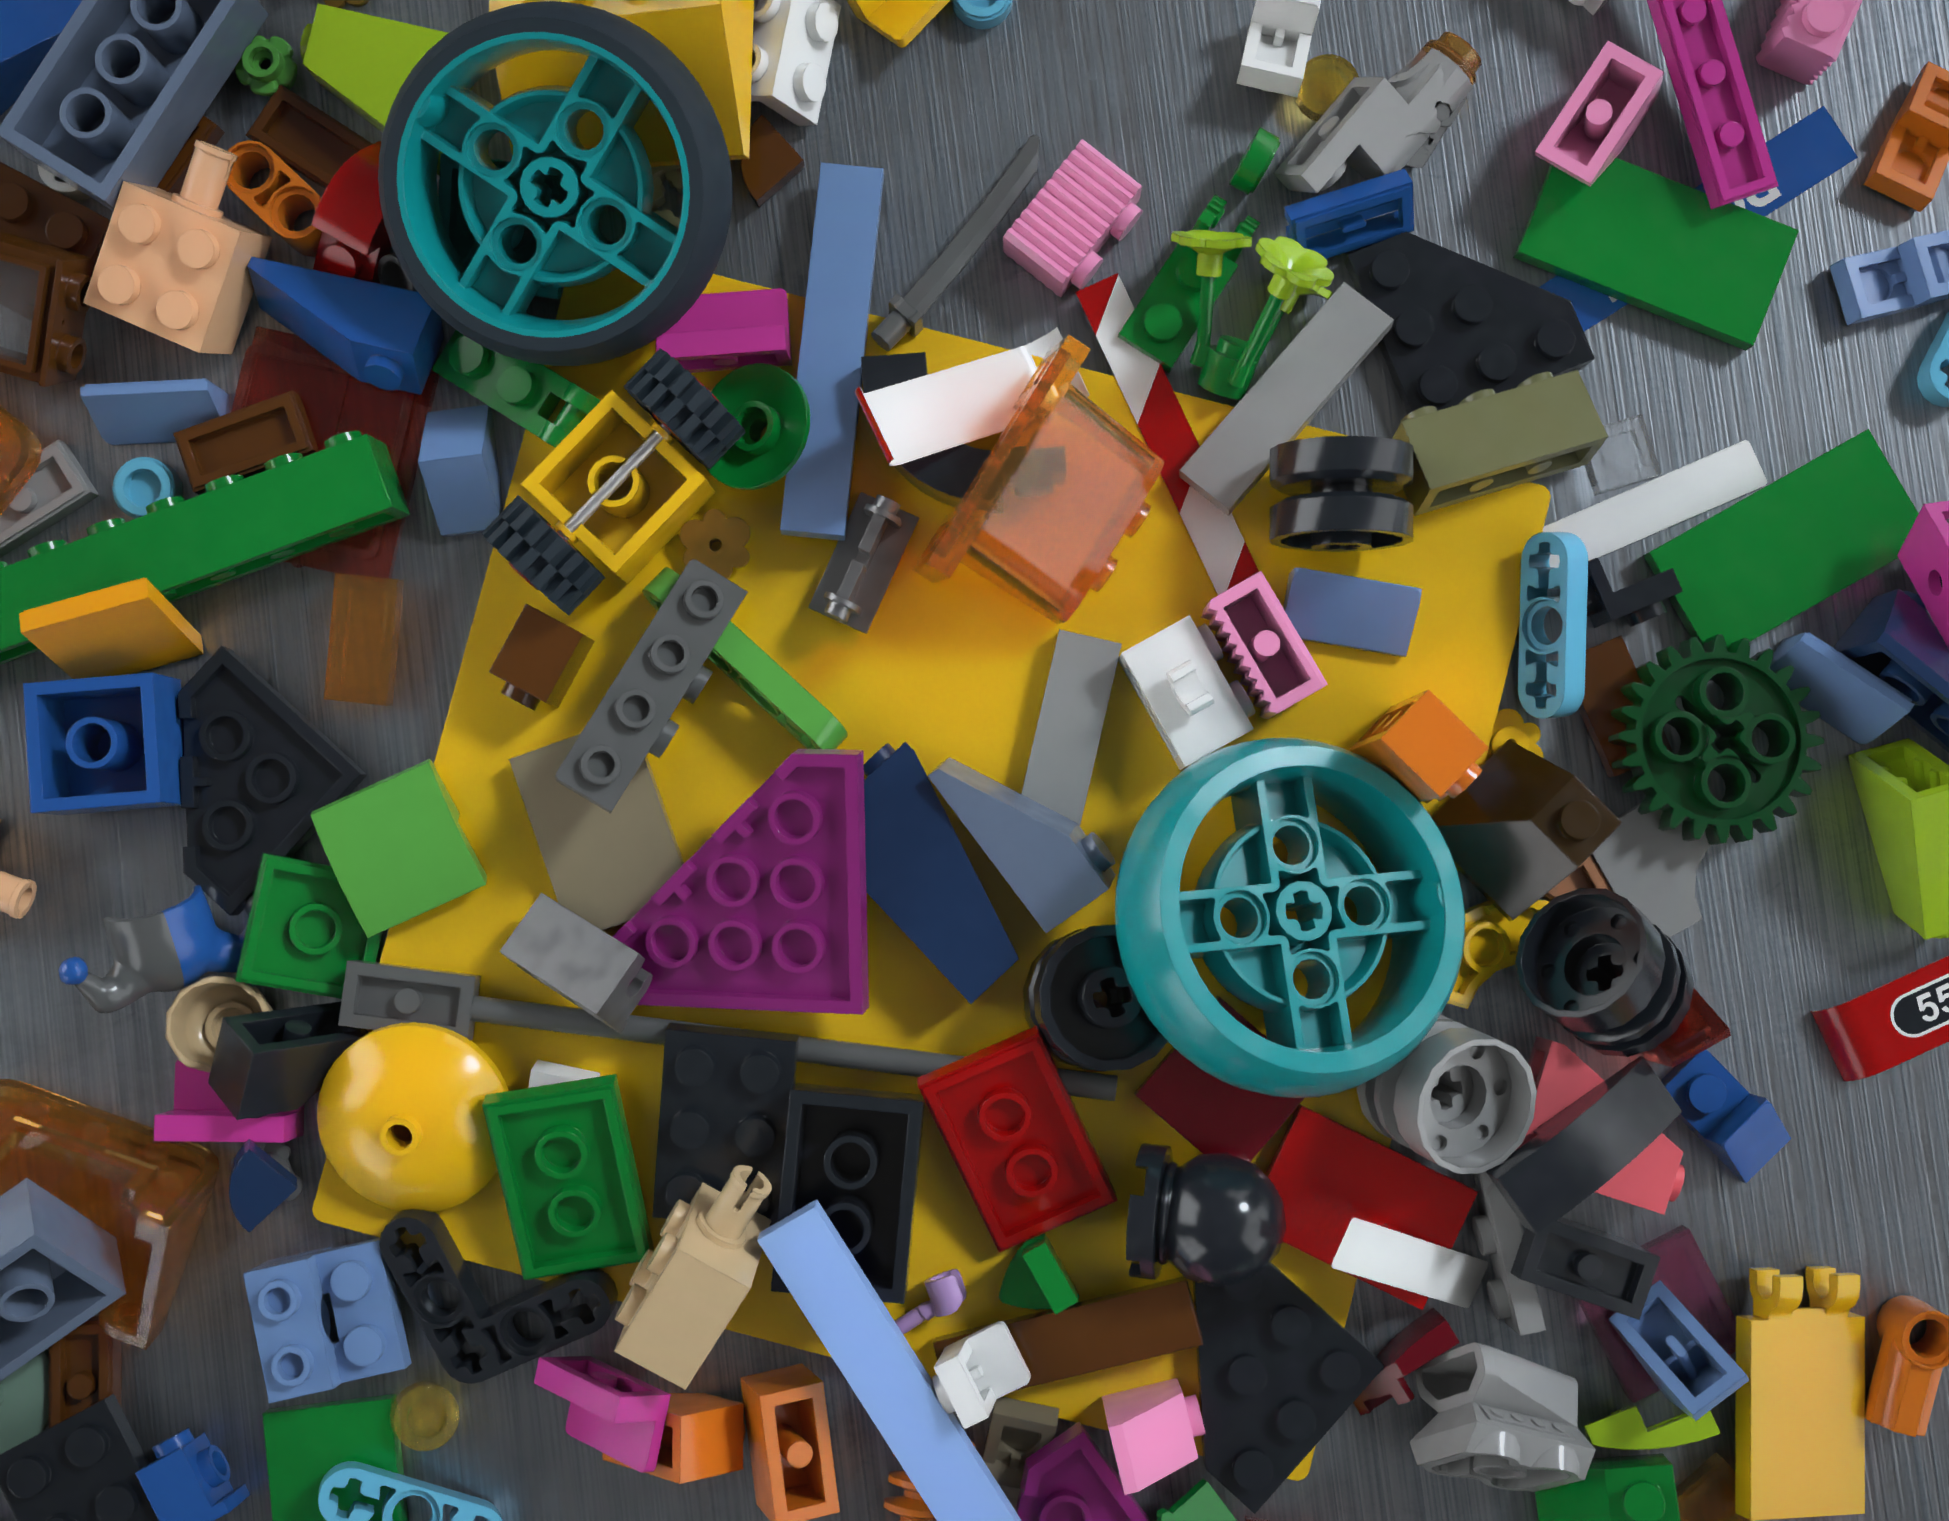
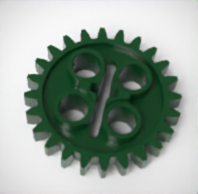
M1722 634L1707 638L1703 647L1697 637H1693L1680 642L1679 652L1672 646L1656 652L1659 665L1651 661L1639 665L1636 671L1644 684L1631 682L1623 685L1620 689L1624 696L1633 704L1632 706L1619 707L1611 712V716L1626 724V731L1609 736L1608 742L1626 747L1627 755L1611 763L1612 768L1631 769L1634 777L1626 782L1622 787L1623 793L1643 791L1646 796L1638 808V812L1641 815L1652 813L1659 809L1663 811L1658 827L1661 831L1675 829L1682 823V838L1687 842L1699 840L1704 832L1709 845L1726 843L1729 833L1735 843L1753 840V828L1759 833L1772 832L1777 829L1774 815L1784 818L1794 816L1797 813V809L1789 796L1802 797L1811 795L1813 790L1800 776L1802 773L1821 770L1822 765L1806 755L1807 748L1824 744V738L1807 733L1806 725L1821 717L1820 711H1802L1799 702L1811 691L1808 686L1790 690L1786 685L1795 669L1792 665L1775 671L1769 669L1774 652L1770 648L1758 652L1749 658V639L1743 638L1732 642L1727 649ZM1709 680L1718 684L1723 691L1724 702L1720 710L1711 705L1707 698L1706 688ZM1677 697L1681 698L1682 707L1685 711H1682L1677 707ZM1665 724L1674 727L1680 736L1681 744L1677 754L1667 750L1663 744L1661 735ZM1756 726L1763 730L1768 738L1769 747L1765 756L1757 752L1753 746L1752 733ZM1713 729H1716L1720 734L1715 743L1719 751H1716L1711 745L1717 737ZM1747 768L1751 769L1756 775V781L1754 783L1751 781V776ZM1712 770L1719 773L1725 782V795L1721 801L1713 797L1708 788V776Z

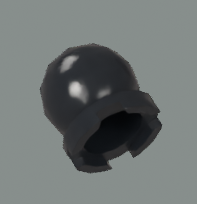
M1144 1143L1140 1146L1135 1166L1136 1168L1146 1169L1144 1196L1130 1194L1126 1231V1260L1132 1261L1129 1277L1156 1280L1160 1275L1162 1265L1167 1264L1168 1261L1186 1279L1210 1287L1241 1284L1264 1271L1280 1252L1286 1231L1283 1201L1278 1190L1255 1163L1227 1152L1199 1154L1178 1167V1164L1173 1162L1171 1146Z

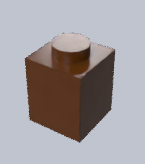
M526 603L489 672L506 681L501 693L534 711L540 701L558 708L595 641Z

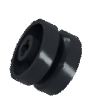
M1324 436L1289 441L1278 444L1270 449L1271 487L1281 493L1290 495V497L1270 507L1269 540L1272 545L1306 551L1349 552L1385 549L1413 542V504L1404 498L1393 495L1413 484V445L1402 440L1384 437Z
M1116 925L1090 926L1084 929L1073 930L1049 942L1032 962L1023 988L1025 1019L1030 1028L1038 1026L1050 1054L1057 1061L1083 1070H1127L1155 1057L1168 1042L1149 1020L1129 984L1120 957ZM1101 988H1103L1107 994V1004L1105 1007L1096 1008L1093 1002V993L1102 992Z

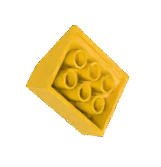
M489 0V12L511 5L538 1L583 4L615 14L644 29L663 43L684 63L701 86L722 128L729 160L749 159L754 0ZM544 50L531 52L508 60L495 67L501 100L519 91L537 86L559 85L572 87L589 56L575 52ZM649 100L635 124L634 130L642 141L651 167L680 165L676 146L668 126L657 107ZM592 111L585 113L579 119L576 131L580 143L587 149L596 147L604 134L601 119ZM509 138L511 153L513 156V145Z

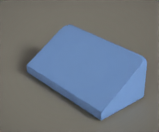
M205 378L85 384V387H80V397L101 437L106 443L111 445L176 442L173 433L230 413L229 394Z
M1296 567L1289 573L1283 608L1302 640L1406 657L1420 605L1422 589Z
M1810 632L1782 639L1773 653L1769 669L1775 671L1789 665L1795 668L1791 678L1786 683L1790 690L1807 686L1810 688L1811 691L1799 702V705L1806 710L1820 711L1821 717L1819 718L1858 744L1865 745L1875 740L1907 715L1915 705L1911 702L1912 699Z

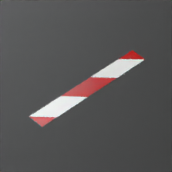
M1117 273L1075 293L1210 580L1219 595L1258 573L1259 570L1232 513L1229 516L1180 478L1179 470L1200 446L1173 392V388L1162 365L1118 338L1119 332L1135 308Z

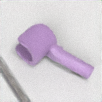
M958 1269L939 1273L924 1281L930 1300L919 1304L895 1320L903 1335L925 1320H930L934 1316H947L958 1310L967 1294Z

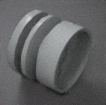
M1441 1014L1425 1038L1406 1058L1388 1071L1357 1086L1362 1113L1377 1132L1457 1174L1483 1173L1504 1163L1522 1144L1534 1119L1537 1095L1532 1069L1516 1048Z

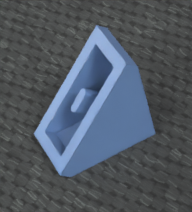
M488 405L427 412L418 464L440 534L443 537L482 533L503 511L492 408Z
M1661 1280L1650 1287L1640 1320L1618 1312L1608 1318L1611 1325L1664 1396L1695 1421L1750 1381L1747 1374Z

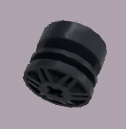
M1579 888L1557 896L1534 914L1520 937L1515 963L1519 985L1529 1000L1544 1014L1561 1024L1567 1032L1574 1035L1581 1043L1603 1055L1630 1057L1656 1048L1676 1032L1690 1009L1694 980L1688 958L1670 937L1665 935L1659 927L1652 924L1628 899L1612 891L1600 888Z

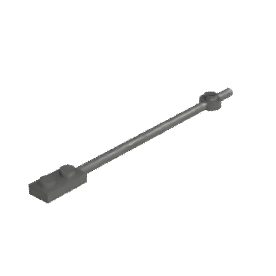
M360 960L347 961L338 1023L339 1026L371 1030L398 1023H428L450 1029L469 1040H473L475 1022L659 1045L665 1044V1030L670 1022L733 1028L630 1015L626 1020L628 1024L620 1034L581 1008L479 996L481 975ZM799 1036L797 1062L920 1077L966 1056ZM1058 1068L1070 1096L1115 1101L1117 1075Z

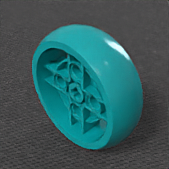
M1267 738L1228 746L1200 758L1174 777L1147 807L1130 836L1119 868L1115 897L1116 937L1127 979L1139 1004L1157 1030L1183 1057L1204 1072L1241 1089L1278 1097L1308 1098L1336 1094L1360 1086L1391 1069L1406 1058L1421 1043L1438 1020L1457 981L1465 941V910L1459 875L1450 849L1429 812L1398 779L1372 761L1344 748L1302 738ZM1231 796L1236 832L1230 835L1211 856L1202 870L1195 890L1180 892L1183 863L1196 829L1216 804ZM1316 805L1340 820L1356 836L1373 860L1379 873H1377L1367 855L1354 841L1337 829L1318 822ZM1274 836L1279 838L1286 846L1288 852L1286 863L1280 861L1275 855L1273 849ZM1345 897L1350 898L1357 909L1356 923L1352 922L1346 914L1344 908ZM1222 907L1230 910L1235 916L1237 932L1234 937L1228 934L1222 926L1220 920ZM1286 911H1296L1298 920L1288 919ZM1392 938L1390 964L1380 994L1369 1013L1351 1032L1346 999L1370 977L1380 961L1386 940ZM1203 958L1212 975L1228 992L1248 1005L1263 1010L1267 1039L1249 1030L1220 1005L1203 982L1192 959ZM1295 968L1300 969L1306 977L1308 989L1305 997L1300 995L1295 988L1293 982Z

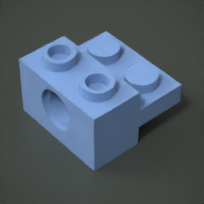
M380 1238L335 1248L329 1246L271 1259L243 1273L269 1403L332 1390L341 1383L402 1370L412 1363L394 1276L382 1256L379 1246Z

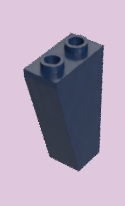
M906 742L896 751L887 743L864 764V774L867 776L864 780L866 891L972 1004L1019 957L915 751Z

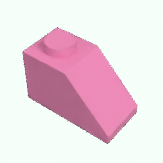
M1607 41L1535 151V156L1590 187L1621 153L1657 99L1664 71L1616 44Z
M1177 1378L1102 1396L1124 1495L1139 1492L1198 1459L1194 1437L1206 1434L1196 1394L1187 1397L1183 1396Z

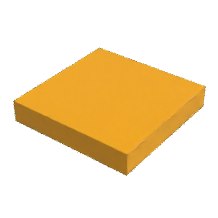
M144 577L19 613L21 634L72 679L134 674L204 654L201 634Z

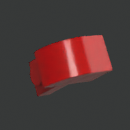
M377 141L351 156L339 168L326 187L311 224L322 231L313 270L380 284L377 271L378 263L381 257L390 254L392 247L384 224L379 196L378 170L381 141Z

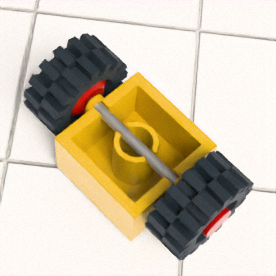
M661 348L623 386L656 422L650 426L623 399L611 390L521 483L559 520L555 524L559 531L518 495L482 532L486 540L509 561L510 566L536 590H540L567 615H570L605 579V576L568 540L570 539L574 544L580 540L606 566L628 584L676 535L682 526L716 493L707 479L671 446L675 441L674 439L686 451L692 454L696 460L710 470L746 433L745 429L728 412L725 406L688 370H685L677 360Z

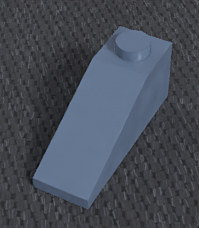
M950 757L939 764L928 775L929 779L1045 933H1048L1109 890L1116 875L1111 869L1115 864V860L1106 844L1094 832L1086 835L1078 823Z

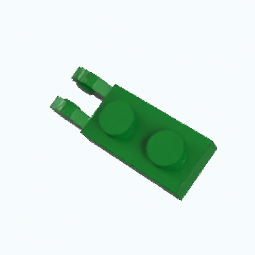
M1215 194L1192 230L1211 231L1213 228H1216L1225 213L1224 208L1227 201ZM1248 215L1244 221L1239 223L1234 232L1253 237L1261 222ZM1179 243L1118 334V338L1161 364L1167 373L1172 371L1198 329L1201 276L1196 275L1198 253L1188 246L1179 245ZM1246 247L1234 248L1223 254L1222 274L1215 279L1214 305L1238 268L1236 262Z

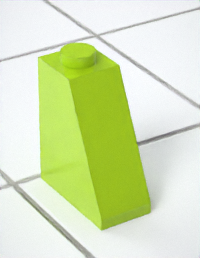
M318 3L313 24H307L303 30L300 53L303 65L321 87L383 133L391 106L409 73L426 52L447 35L448 32ZM440 151V153H439L438 167H437V175H439V176H440V159H441V154H444V153H442L441 151Z
M1910 738L1848 754L1849 766L1894 914L1925 940L1949 938V765Z

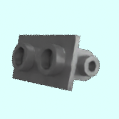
M861 492L847 521L845 541H838L808 608L867 634L918 523L919 517L899 509L901 505L887 497L877 495L874 498Z

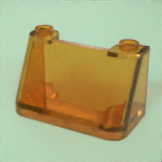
M0 1079V1196L25 1178H28L116 1237L126 1294L99 1312V1326L105 1334L112 1338L147 1350L161 1333L167 1321L216 1186L220 1166L218 1157L211 1150L193 1142L154 1141V1128L22 1081Z

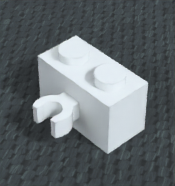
M1190 615L1127 649L1118 658L1120 665L1180 770L1253 730L1254 728L1248 717L1255 714L1253 704L1240 682L1235 680L1228 684L1216 661L1224 656L1212 631L1206 624L1197 628Z

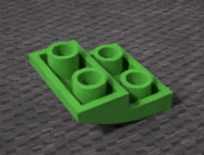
M427 759L314 810L310 815L336 878L367 938L486 885L487 874L458 822L460 813L431 759Z

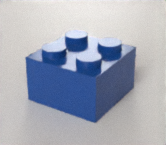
M151 672L23 683L31 813L75 815L181 806L180 757L185 756L184 721L179 719L178 692L181 690V680Z

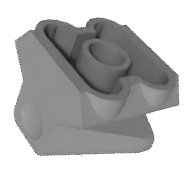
M1476 1342L1442 1353L1415 1370L1420 1397L1438 1412L1409 1441L1417 1466H1422L1426 1471L1437 1475L1482 1480V1483L1487 1486L1513 1491L1536 1492L1585 1480L1596 1449L1578 1429V1383L1574 1377L1492 1346Z

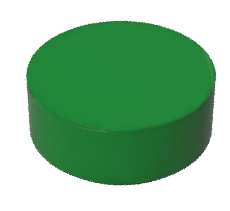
M1259 127L1235 169L1229 185L1247 195L1253 193L1281 143L1279 142V137Z

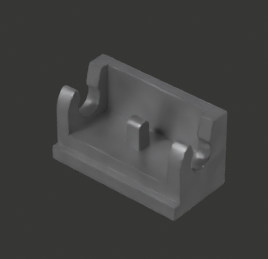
M542 892L499 951L527 974L620 1034L628 1024L626 1020L649 988L653 977L651 973L641 968L645 958L638 952Z

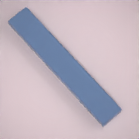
M822 162L820 165L797 381L802 386L810 407V430L800 458L786 474L780 525L782 535L845 541L860 407L855 390L859 386L862 389L861 357L865 356L884 183L883 168Z

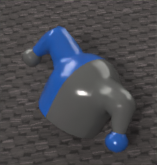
M197 885L192 888L189 898L163 911L129 919H116L111 916L103 918L107 943L113 958V965L105 977L100 978L88 972L86 962L80 957H71L64 960L58 969L61 981L67 985H75L97 1012L112 1013L130 1005L150 992H172L183 989L198 981L207 972L236 973L246 927L240 935L219 929L216 926L201 885ZM253 895L248 898L245 904V911L248 916Z

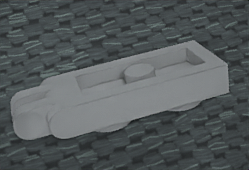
M1486 1171L1473 1174L1475 1180L1474 1189L1478 1191L1476 1198L1480 1216L1472 1217V1227L1481 1255L1490 1254L1495 1279L1487 1281V1292L1493 1313L1497 1320L1505 1319V1323L1520 1336L1546 1331L1536 1285L1521 1280L1510 1273L1524 1234L1521 1221Z

